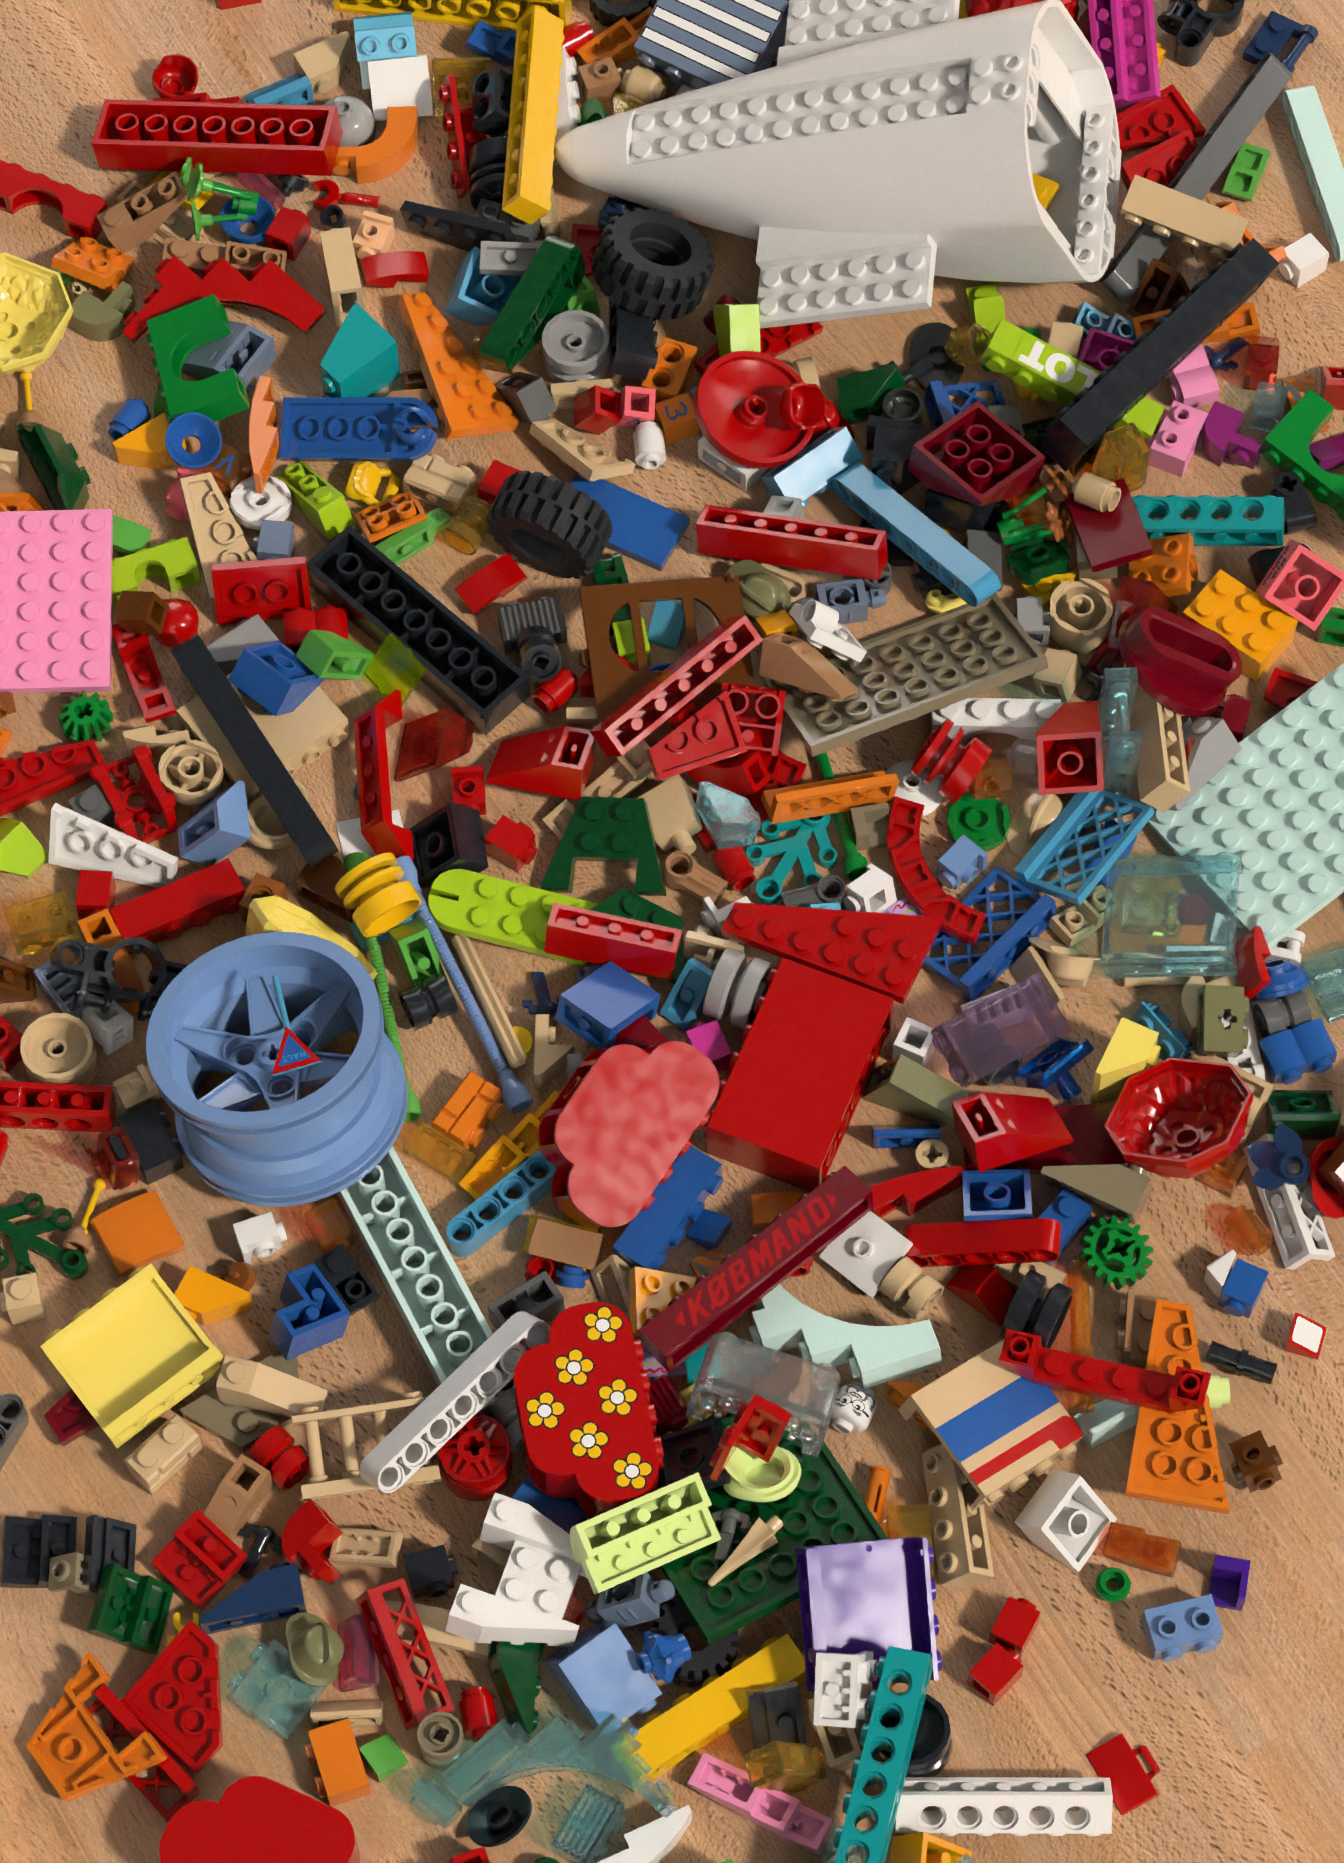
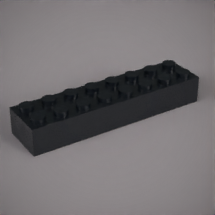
M350 525L307 562L309 586L331 605L346 609L347 618L485 736L530 696L529 676Z

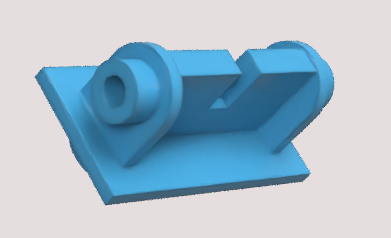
M1144 1001L1141 1002L1130 1021L1159 1033L1157 1045L1161 1047L1159 1057L1165 1060L1170 1057H1183L1186 1059L1194 1052V1049L1191 1047L1192 1042L1178 1028L1172 1031L1168 1029L1173 1023L1160 1010V1007L1158 1005L1154 1006L1151 1002L1148 1004Z

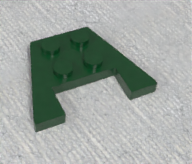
M581 797L542 880L541 889L556 893H572L576 861L637 862L634 892L637 895L666 896V887L661 875L662 869L656 852L654 832L645 799Z

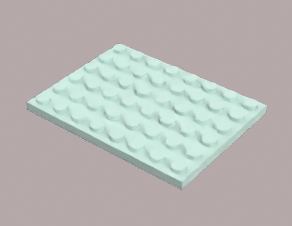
M1344 663L1239 742L1242 749L1179 811L1167 810L1162 812L1153 808L1155 813L1147 822L1247 932L1255 926H1261L1269 949L1344 892Z

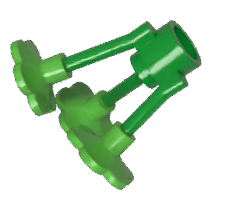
M187 157L181 171L180 180L184 188H186L187 200L191 201L196 241H200L202 227L213 226V223L239 220L247 222L248 215H256L259 192L238 189L205 179L203 165L197 163L195 168H192V158ZM200 190L205 192L216 191L233 196L231 209L237 210V213L212 216V214L201 215L193 201L195 197H198Z

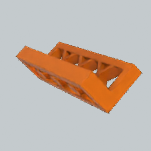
M882 770L763 791L761 800L770 823L777 824L850 811V808L885 802L891 804L899 779L896 773L886 775L885 771Z

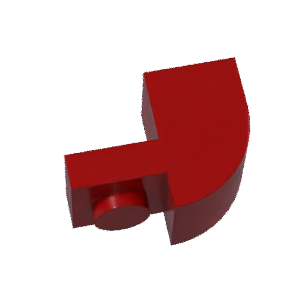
M310 1498L289 1518L282 1533L283 1553L288 1561L292 1564H297L300 1570L305 1569L313 1579L317 1580L321 1577L332 1585L341 1575L323 1551L343 1532L328 1513Z

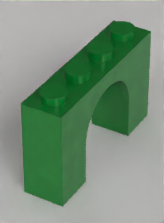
M215 294L147 320L150 333L146 334V339L151 350L155 353L152 363L157 375L161 378L158 388L162 398L167 403L164 413L169 424L176 417L189 412L204 414L216 422L250 408L244 382L233 368L199 381L181 379L182 366L195 349L232 334L226 309Z
M1310 389L1265 437L1260 454L1263 455L1270 465L1277 466L1284 472L1289 471L1297 474L1303 486L1312 493L1313 497L1318 502L1327 504L1335 510L1337 515L1344 521V475L1332 474L1322 469L1312 458L1309 449V443L1329 423L1335 407Z

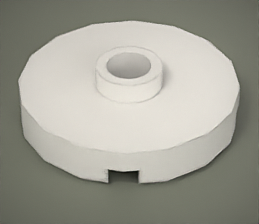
M252 476L242 480L233 488L230 499L231 513L236 522L242 526L260 530L262 519L284 521L289 517L292 510L291 491L284 482L276 477L269 476L263 493L258 494L256 493Z

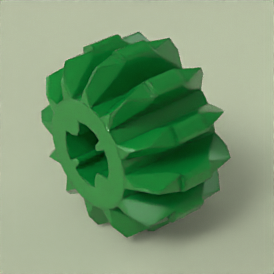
M83 690L81 697L76 698L70 694V703H61L62 713L58 717L59 725L62 726L63 735L66 738L71 737L72 742L76 743L82 739L87 741L94 738L101 742L103 739L102 733L110 734V723L114 719L113 713L109 710L108 701L106 699L100 700L97 692L88 697L87 693Z

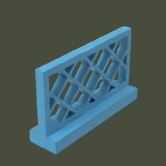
M1106 790L1076 793L1014 869L1018 881L1035 892L1038 890L1080 906L1155 812L1152 806ZM1108 803L1115 805L1116 809L1100 813ZM1134 812L1140 813L1136 819L1123 822L1122 816ZM1118 818L1119 825L1102 830L1101 823ZM1096 825L1097 832L1082 836L1088 827ZM1121 834L1120 839L1116 843L1105 846L1104 839ZM1099 841L1100 848L1083 853L1082 846ZM1077 848L1078 855L1063 859L1069 850ZM1102 857V861L1098 866L1086 869L1085 862ZM1080 864L1081 871L1064 876L1063 869ZM1058 871V879L1044 882L1051 873ZM1083 880L1082 886L1076 893L1067 890V885Z

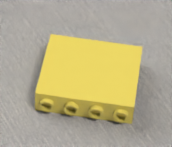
M151 1263L146 1267H139L129 1275L128 1281L120 1287H114L106 1291L101 1296V1301L92 1308H85L74 1316L73 1322L64 1329H57L51 1332L46 1337L45 1343L40 1346L117 1449L221 1371L224 1361L223 1355L211 1343Z

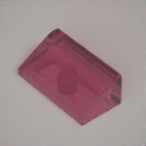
M354 1614L337 1625V1632L344 1645V1653L340 1661L339 1671L340 1692L373 1687L380 1682L379 1659L362 1616Z

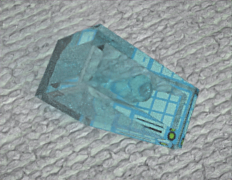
M707 781L700 782L695 807L717 848L724 849L753 845L757 831L761 827L759 813L754 811L749 800Z

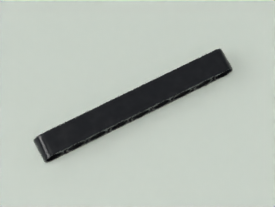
M195 634L171 649L170 651L310 868L315 867L339 852L332 838L200 636Z

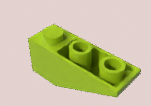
M303 461L289 465L283 472L276 475V478L287 485L291 491V498L315 529L328 540L336 537L349 525L351 527L355 525L344 495Z

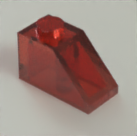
M1248 335L1243 389L1264 392L1274 391L1278 370L1279 338Z

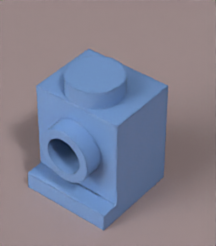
M962 835L938 860V879L945 887L949 889L954 888L955 890L964 882L969 884L976 877L978 871L983 873L987 868L988 853L965 835Z

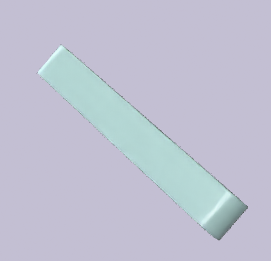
M1310 85L1284 90L1282 92V103L1334 257L1337 262H1343L1344 168L1315 86Z

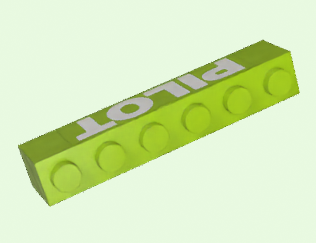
M1004 319L1000 320L991 333L979 358V362L985 364L990 370L1000 372L1014 380L1016 384L1027 387L1040 394L1045 400L1055 402L1062 407L1066 405L1069 407L1074 402V398L1085 387L1089 388L1093 384L1094 379L1101 373ZM1145 396L1113 428L1118 430V437L1123 439L1125 443L1142 449L1153 435L1165 407Z

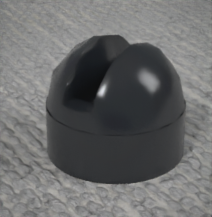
M329 205L320 213V221L327 230L343 228L346 223L345 214L337 205ZM336 215L337 221L333 223L330 216Z

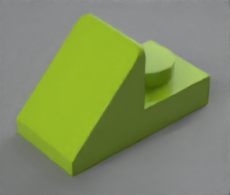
M995 283L965 288V298L976 341L990 337L1000 320H1006L1003 296L998 295Z

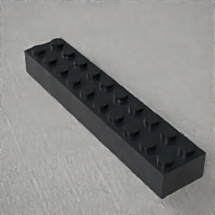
M1254 238L1245 246L1241 243L1235 246L1224 261H1219L1205 279L1201 278L1191 288L1190 293L1186 297L1182 296L1171 307V311L1167 315L1163 314L1151 326V330L1147 333L1144 332L1128 351L1125 350L1112 363L1113 365L1108 370L1104 369L1094 379L1093 384L1089 388L1085 387L1074 398V402L1069 407L1066 405L1053 418L1054 421L1043 431L1046 437L1039 446L1065 472L1245 303L1280 263Z

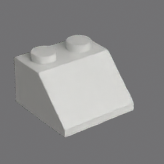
M1053 1469L1017 1517L1015 1523L1034 1545L1072 1571L1078 1573L1117 1518L1080 1475Z

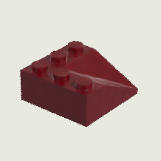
M976 401L915 443L907 470L930 489L978 506H983L1016 497L1037 483L1041 475L1045 456L982 403Z

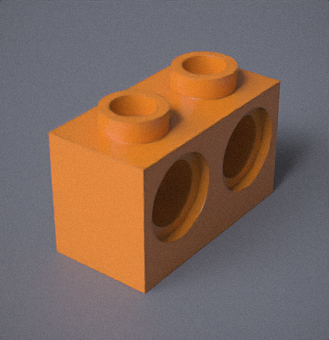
M662 337L659 346L654 348V351L658 352L655 369H650L646 380H639L638 387L656 389L655 403L684 394L695 371V363L698 360V347Z

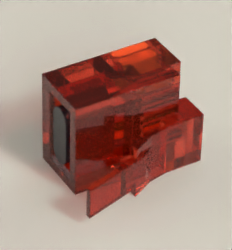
M122 1125L98 1134L96 1153H93L90 1147L87 1148L82 1143L97 1177L104 1180L108 1179L113 1190H122L138 1183L140 1158Z

